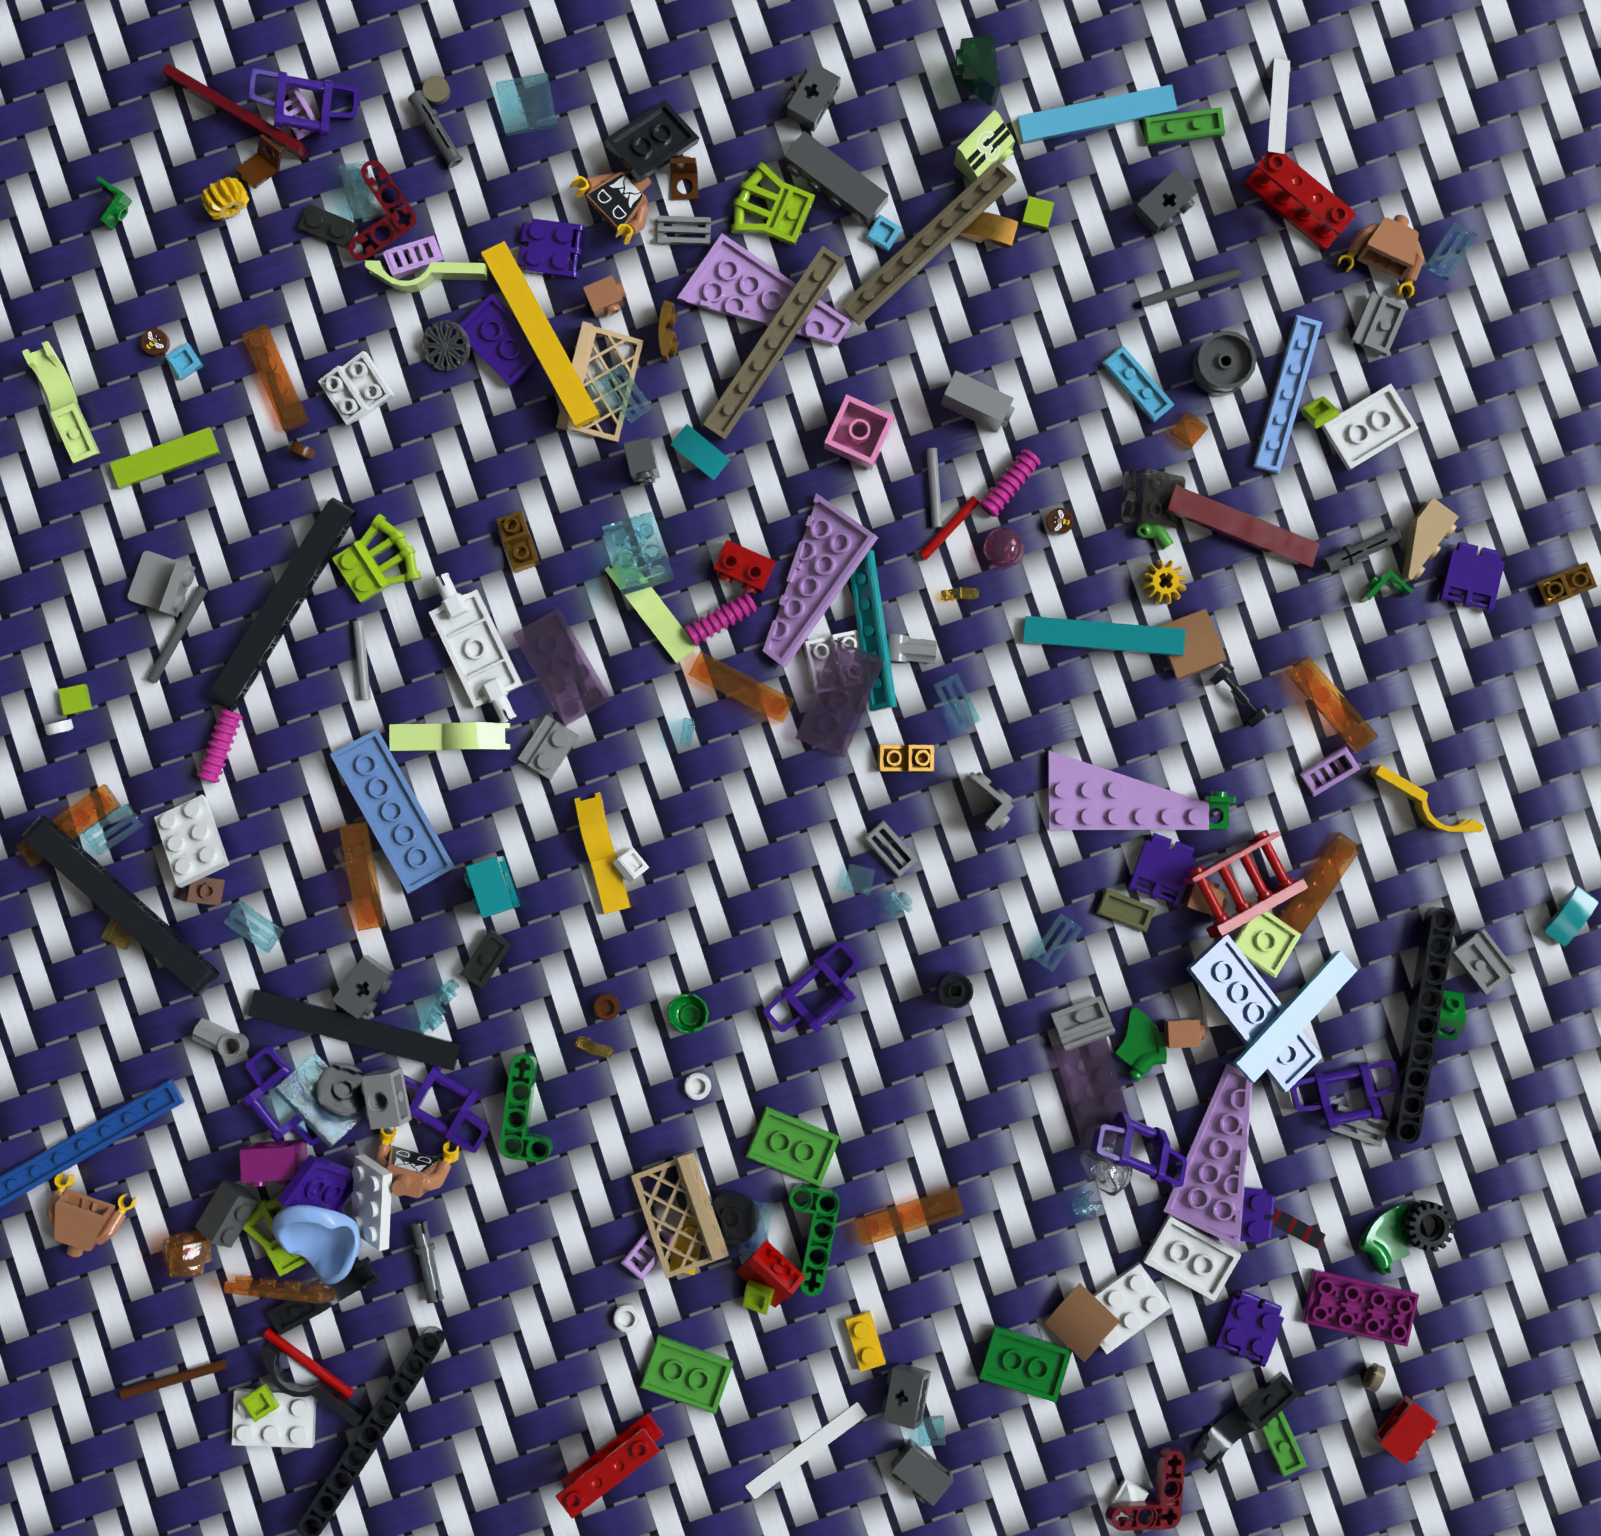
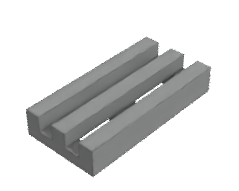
M658 216V244L710 246L711 217ZM664 224L706 225V226H705V228H701V227H672V226H664ZM664 233L705 234V238L663 237Z
M884 820L864 837L866 842L898 878L918 861L916 856ZM882 828L911 859L908 863L879 832ZM873 836H876L903 866L900 870L871 839Z
M1336 1104L1334 1114H1340L1341 1111L1349 1112L1354 1109ZM1372 1118L1366 1119L1380 1124L1378 1129L1356 1121L1345 1123L1377 1134L1375 1139L1341 1127L1330 1130L1382 1147V1139L1386 1135L1385 1129L1389 1126L1390 1122L1381 1118L1376 1120Z

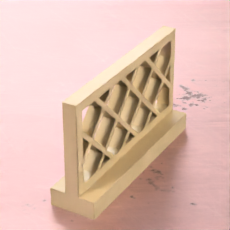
M583 321L572 365L582 383H584L585 376L587 375L589 381L583 384L584 387L592 384L599 397L592 401L593 404L601 400L609 413L598 420L592 421L591 424L576 429L563 404H561L556 428L568 429L618 443L644 340L595 327L593 324ZM596 334L607 337L612 346L599 353L594 345ZM613 339L619 340L620 342L615 344ZM624 343L637 345L635 354L626 360L618 349ZM593 349L596 355L590 358ZM614 349L621 363L609 369L601 356ZM598 358L605 372L592 378L587 369L588 364ZM633 360L632 366H631V369H630L627 363H629L630 361ZM624 366L629 374L628 381L618 385L611 372ZM608 375L615 388L602 395L595 381ZM626 386L625 394H623L621 388ZM617 391L623 402L622 406L612 411L605 397ZM620 411L619 418L617 420L614 414ZM611 416L616 424L615 434L603 433L598 423ZM595 425L598 431L589 428Z
M694 1153L686 1154L631 1176L666 1279L729 1256ZM677 1165L680 1174L677 1184L664 1179L667 1169ZM662 1171L660 1176L654 1174L656 1172ZM650 1176L658 1180L652 1194L643 1190L640 1178ZM661 1183L674 1188L669 1202L656 1196ZM678 1191L686 1194L689 1202L685 1210L673 1205ZM654 1200L666 1205L661 1219L653 1216L650 1208ZM670 1208L683 1214L678 1227L665 1222ZM687 1216L696 1220L698 1225L694 1236L681 1230ZM662 1226L675 1231L670 1245L662 1242L659 1233ZM679 1234L692 1240L687 1253L674 1248ZM696 1242L705 1246L708 1258L698 1260L690 1256ZM671 1252L684 1257L680 1268L671 1271L668 1263ZM688 1260L694 1262L686 1266Z

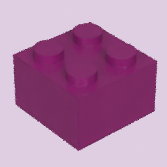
M304 1139L253 1142L239 1150L241 1183L250 1182L251 1187L265 1186L270 1181H277V1185H287L300 1169L302 1163L308 1158L307 1142Z

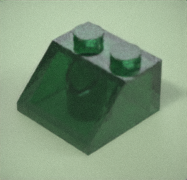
M986 35L961 39L960 48L956 49V59H954L955 75H960L961 84L988 105L996 106L1000 91V79L994 36Z

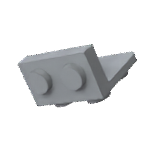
M145 551L141 556L132 581L128 599L178 617L179 612L184 607L188 587L193 582L195 567L150 551Z
M980 771L976 774L973 772L969 773L966 778L998 804L983 822L982 826L989 832L995 829L997 831L1001 830L1010 820L1007 814L1014 807L1010 803L1012 798L1002 789L995 791L989 786L992 781Z

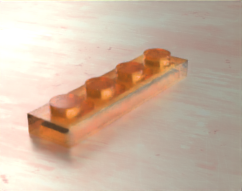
M264 324L242 334L283 431L288 432L309 423L308 416L269 326Z
M701 651L688 674L692 678L782 724L795 701L793 698Z
M1309 655L1286 673L1355 754L1362 751L1378 737Z
M103 784L52 821L74 840L120 808L121 804L109 787ZM25 840L16 845L30 867H36L46 860Z
M367 821L340 825L339 831L358 931L386 926Z
M1338 832L1305 879L1308 888L1292 898L1279 919L1303 935L1362 847L1341 832Z
M954 1186L855 1218L854 1221L862 1246H866L965 1213L957 1188Z
M236 1275L234 1280L224 1283V1293L320 1304L333 1301L335 1298V1289L325 1288L324 1283H309V1286H302L301 1281L285 1280L283 1284L276 1283V1278L269 1277L260 1278V1281L252 1280L251 1275Z

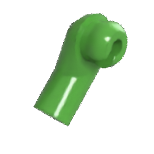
M1142 521L1136 528L1138 536L1156 539L1162 550L1174 543L1164 526L1159 522Z

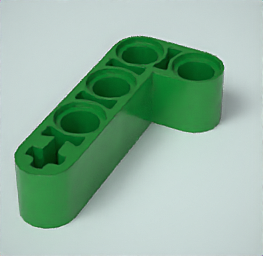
M530 1052L518 1054L510 1064L499 1147L501 1154L506 1158L542 1162L552 1153L553 1143L546 1135L528 1133L538 1066L536 1057ZM526 1059V1064L530 1065V1067L525 1070L524 1078L515 1079V1077L522 1075V1066L518 1065V1063ZM516 1085H522L526 1088L527 1095L525 1098H519L515 1095L514 1088ZM512 1112L522 1114V1124L517 1125L511 1121L510 1115ZM513 1138L519 1142L520 1148L518 1151H511L507 1147L508 1139ZM535 1142H541L546 1146L545 1154L539 1155L534 1151L533 1145Z
M797 1183L789 1192L790 1205L797 1211L812 1214L801 1273L806 1278L800 1284V1288L804 1294L816 1296L822 1292L825 1284L839 1211V1197L837 1192L831 1188ZM798 1191H804L808 1194L809 1198L804 1203H798L794 1200V1194ZM825 1196H830L835 1200V1203L830 1208H824L820 1205V1200ZM824 1222L829 1225L830 1229L826 1234H818L815 1231V1226L818 1223ZM820 1249L825 1255L821 1260L815 1261L810 1257L812 1250ZM812 1269H815L816 1282L813 1284V1287H810L807 1280H810Z

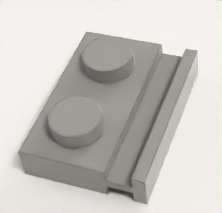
M1372 291L1350 342H1355L1361 345V347L1382 356L1388 355L1408 306L1386 296L1377 295L1376 292Z
M546 715L518 759L551 780L580 735L549 715Z
M1482 928L1451 951L1466 973L1485 995L1507 980V977L1517 972L1486 930Z
M1101 996L1051 1013V1018L1065 1052L1115 1034V1029Z

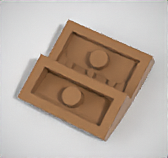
M1206 609L1159 626L1186 629L1184 656L1167 655L1166 657L1176 680L1183 679L1227 661L1217 632Z
M1081 1283L1073 1289L1045 1322L1083 1362L1092 1355L1102 1344V1341L1120 1323Z

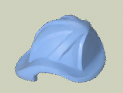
M294 1205L282 1209L272 1221L273 1235L281 1247L289 1254L303 1256L313 1266L316 1276L321 1282L335 1284L349 1274L362 1246L359 1229L353 1219L342 1213L321 1207Z

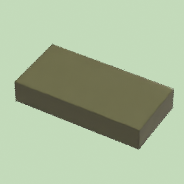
M1105 888L1096 913L1147 932L1156 907Z

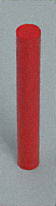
M971 496L918 554L926 561L977 507L979 501L974 496Z

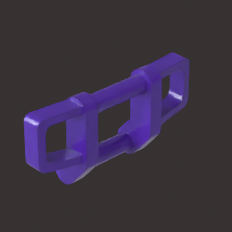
M254 68L250 76L249 99L275 108L274 127L282 128V126L315 131L319 132V135L328 137L330 118L354 119L357 116L359 89L353 86L335 84L330 80L321 82L289 76L287 72L279 71L277 73ZM260 75L278 79L275 102L255 95L256 76ZM286 86L323 93L320 121L284 115ZM332 89L353 94L352 111L350 113L330 112Z
M838 941L823 956L819 955L813 960L815 963L789 987L785 986L781 989V994L764 1008V1015L780 1032L787 1031L804 1018L810 1027L818 1033L823 1029L822 1025L845 1004L851 1003L857 998L844 981L859 965V959L844 942ZM838 948H842L853 960V964L841 978L825 962ZM823 971L842 994L814 1017L795 995ZM785 997L800 1015L786 1025H781L770 1013V1010Z
M272 1046L265 1047L246 1063L247 1070L259 1087L247 1095L242 1102L246 1107L250 1106L271 1131V1137L275 1142L294 1129L310 1146H313L335 1129L336 1125L318 1104L317 1099L314 1100L292 1073L293 1068L281 1058ZM265 1054H269L281 1069L264 1082L255 1068V1063ZM284 1079L306 1107L281 1127L260 1102L259 1098ZM314 1111L319 1114L327 1125L326 1130L316 1138L311 1137L299 1125Z
M1387 1059L1372 1063H1358L1357 1067L1325 1074L1322 1072L1313 1073L1312 1076L1300 1078L1290 1088V1093L1295 1110L1299 1112L1321 1110L1326 1126L1330 1130L1344 1123L1372 1118L1373 1120L1382 1118L1381 1108L1376 1097L1399 1090L1400 1082L1395 1062ZM1388 1066L1392 1080L1391 1085L1374 1091L1370 1069ZM1359 1077L1367 1108L1334 1114L1326 1084ZM1314 1082L1319 1103L1300 1105L1297 1087Z
M436 1066L432 1068L423 1084L404 1075L405 1085L418 1091L409 1107L411 1118H415L445 1136L444 1139L449 1142H453L472 1153L477 1152L490 1130L488 1123L470 1112L481 1092L476 1089L470 1090L441 1073V1069ZM435 1082L466 1099L451 1126L420 1109ZM465 1119L481 1130V1135L476 1143H472L457 1135Z
M1118 1112L1115 1115L1114 1126L1103 1124L1095 1127L1091 1145L1092 1155L1111 1161L1120 1167L1127 1166L1149 1175L1152 1180L1162 1182L1173 1188L1183 1186L1187 1159L1170 1148L1171 1144L1165 1130L1159 1127L1152 1128L1130 1119L1129 1115L1123 1112ZM1104 1132L1117 1134L1113 1154L1102 1149ZM1134 1132L1150 1138L1151 1144L1154 1147L1151 1164L1129 1156ZM1168 1157L1174 1160L1177 1165L1174 1179L1165 1175Z

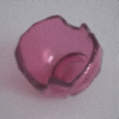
M999 528L993 530L984 539V556L994 566L1008 570L1017 566L1024 557L1025 546L1020 536L1011 529Z

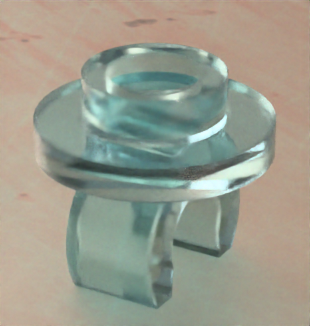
M894 890L891 893L894 900L884 908L890 916L894 915L896 917L903 909L910 913L913 910L910 905L913 901L904 891L899 893Z
M1092 1190L1082 1193L1081 1196L1075 1197L1072 1201L1073 1210L1081 1219L1092 1220L1096 1216V1210L1102 1206L1101 1201L1095 1202L1093 1205L1089 1202V1197L1094 1193Z

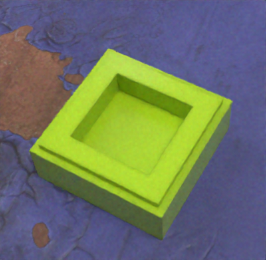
M1029 196L1022 224L1047 230L1054 202Z
M1324 396L1301 408L1302 416L1316 429L1339 416L1338 409Z
M87 684L58 689L63 715L68 716L92 710Z
M749 1280L741 1306L767 1315L774 1289Z
M266 1383L241 1399L254 1422L280 1406Z

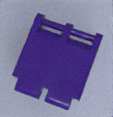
M533 218L532 223H522L520 241L523 244L529 245L528 247L519 246L517 265L525 267L526 273L578 279L579 273L576 272L578 256H581L582 252L579 249L581 233H584L585 226ZM573 232H576L575 244L572 247ZM570 255H573L571 271H568Z
M1458 542L1456 549L1450 550L1439 601L1446 602V600L1461 603L1462 607L1469 608V606L1485 609L1486 613H1492L1505 564L1504 561H1500L1502 552L1483 547L1479 555H1477V545ZM1451 595H1458V596H1462V597H1464V598H1459V597H1455V596H1451Z
M1153 833L1150 841H1144L1127 890L1133 891L1135 889L1150 895L1151 899L1159 898L1172 903V907L1178 908L1187 886L1183 885L1182 880L1189 877L1188 871L1193 869L1197 859L1192 857L1194 847L1176 841L1173 849H1170L1172 839ZM1138 882L1146 886L1152 887V890L1139 886L1136 883ZM1159 891L1165 892V893H1167V894H1170V895L1175 896V898L1168 897V896L1163 895V894H1160V893H1158V892H1159Z
M1244 1186L1240 1241L1261 1243L1262 1238L1271 1239L1273 1220L1264 1218L1265 1214L1274 1215L1276 1196L1267 1194V1189ZM1207 1233V1235H1209L1210 1237L1218 1238L1210 1233Z
M1240 1290L1238 1297L1232 1296L1215 1339L1214 1348L1220 1349L1222 1347L1236 1353V1356L1239 1358L1247 1357L1259 1362V1366L1265 1367L1284 1320L1280 1315L1282 1307L1266 1299H1263L1260 1307H1258L1257 1305L1260 1300L1258 1296ZM1223 1341L1229 1342V1343L1232 1344V1345H1236V1346H1238V1348H1236V1347H1234V1346H1231V1345H1229V1344H1226V1343H1224ZM1246 1350H1249V1351L1254 1352L1255 1354L1261 1355V1356H1260V1357H1259V1356H1256V1355H1254V1354H1251V1353H1249V1352H1246Z

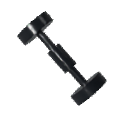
M1229 662L1209 680L1214 686L1222 680L1232 689L1230 692L1242 705L1245 704L1253 713L1246 720L1252 728L1272 710L1267 704L1258 710L1249 701L1251 698L1245 691L1229 679L1228 675L1235 669Z

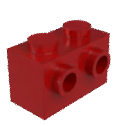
M726 540L714 566V572L718 573V579L730 584L734 580L743 584L741 587L743 590L756 594L757 591L764 592L776 564L770 558Z
M1405 1395L1373 1438L1406 1465L1409 1460H1413L1418 1455L1419 1447L1422 1443L1434 1435L1439 1422Z

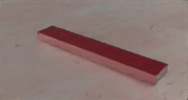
M170 64L164 66L162 73L172 83L258 134L265 135L273 143L300 159H305L308 152L302 142Z
M1177 485L1172 488L1165 512L1306 569L1313 567L1320 545L1318 542Z

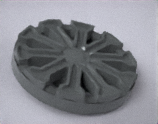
M442 320L433 323L425 330L421 347L425 354L424 357L429 364H432L438 370L444 371L455 370L464 365L470 354V341L467 333L460 325L453 321ZM443 325L446 326V332H444ZM435 328L437 330L438 335L433 332ZM453 329L457 330L454 336H452ZM429 337L435 342H429ZM463 339V343L458 344L457 340ZM429 348H436V350L430 353ZM457 350H462L464 354H459ZM437 355H439L438 362L434 359ZM453 357L457 360V364L454 363ZM445 358H446V361H447L448 366H445V365H444Z

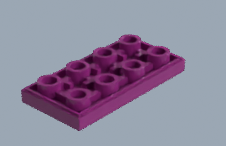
M1312 1268L1301 1321L1311 1325L1408 1347L1419 1294Z

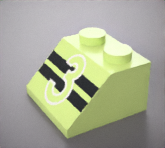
M996 110L962 142L956 151L954 166L972 183L997 160L1004 164L1014 153L1012 149L1015 140Z

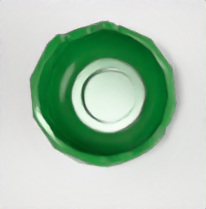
M679 994L669 1003L667 1016L669 1023L676 1031L683 1034H695L700 1032L707 1024L709 1011L706 1003L695 994Z

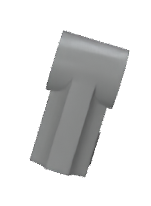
M886 634L890 662L907 663L908 661L935 664L937 641L913 639L899 634Z
M201 1018L192 1033V1040L219 1052L224 1058L240 1057L249 1048V1041L245 1035L234 1033L205 1018ZM231 1039H234L238 1044L235 1053L229 1048Z

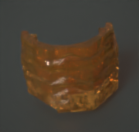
M185 1231L162 1240L163 1264L166 1266V1275L169 1277L204 1274V1264L212 1261L211 1243L207 1239H201L200 1231Z

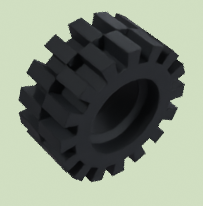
M1426 1200L1413 1202V1207L1407 1206L1405 1210L1409 1212L1408 1215L1402 1213L1401 1218L1406 1219L1405 1223L1400 1222V1227L1405 1229L1401 1233L1407 1238L1406 1241L1413 1247L1427 1252L1439 1251L1438 1247L1442 1249L1447 1247L1444 1242L1450 1243L1452 1238L1448 1237V1235L1455 1232V1229L1450 1228V1225H1455L1454 1220L1449 1219L1452 1216L1451 1213L1446 1211L1444 1206ZM1426 1216H1431L1435 1220L1434 1231L1429 1236H1423L1420 1232V1223Z

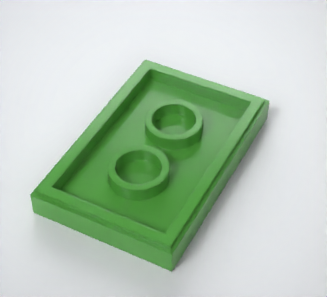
M766 1106L746 1157L820 1187L840 1136Z
M658 1334L640 1388L716 1414L734 1361Z

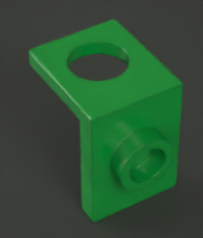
M98 176L96 180L106 189L116 194V197L100 219L113 230L117 223L126 217L132 200L125 193Z
M1388 570L1382 573L1380 577L1376 574L1366 584L1368 590L1362 595L1360 600L1362 602L1370 600L1386 582L1403 597L1412 594L1413 590L1395 573Z
M1211 791V796L1202 797V801L1209 803V811L1213 808L1220 809L1223 813V818L1217 824L1209 821V829L1227 830L1229 829V803H1236V797H1227V792Z
M1444 990L1437 1038L1456 1041L1467 1023L1464 994ZM1445 1026L1454 1028L1452 1032H1441L1439 1029Z

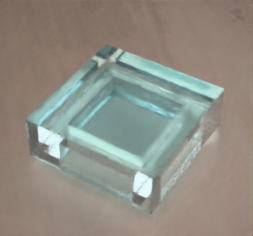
M684 718L680 738L681 745H692L696 723L694 719Z
M849 864L844 890L870 896L875 869Z
M944 1416L923 1417L922 1425L917 1427L919 1447L946 1445Z

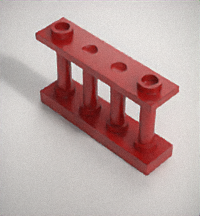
M1268 151L1256 166L1257 169L1244 183L1248 190L1323 251L1330 246L1357 214L1285 154Z
M1264 830L1254 835L1253 842L1205 868L1203 865H1200L1188 871L1189 877L1182 880L1183 885L1197 883L1215 918L1213 919L1214 924L1206 928L1210 938L1221 937L1308 888L1304 878L1293 880L1292 877H1288L1270 842L1281 836L1279 831L1268 833L1267 830ZM1259 847L1262 848L1279 881L1277 884L1279 888L1272 892L1270 889L1267 890L1249 855L1250 852ZM1237 859H1240L1258 894L1256 895L1257 900L1251 904L1249 901H1245L1227 866ZM1217 870L1236 905L1234 908L1236 912L1229 916L1227 913L1224 914L1206 879V876Z
M646 1412L562 1478L566 1488L558 1493L556 1498L569 1516L573 1519L660 1452L655 1442L664 1435V1432L651 1415Z

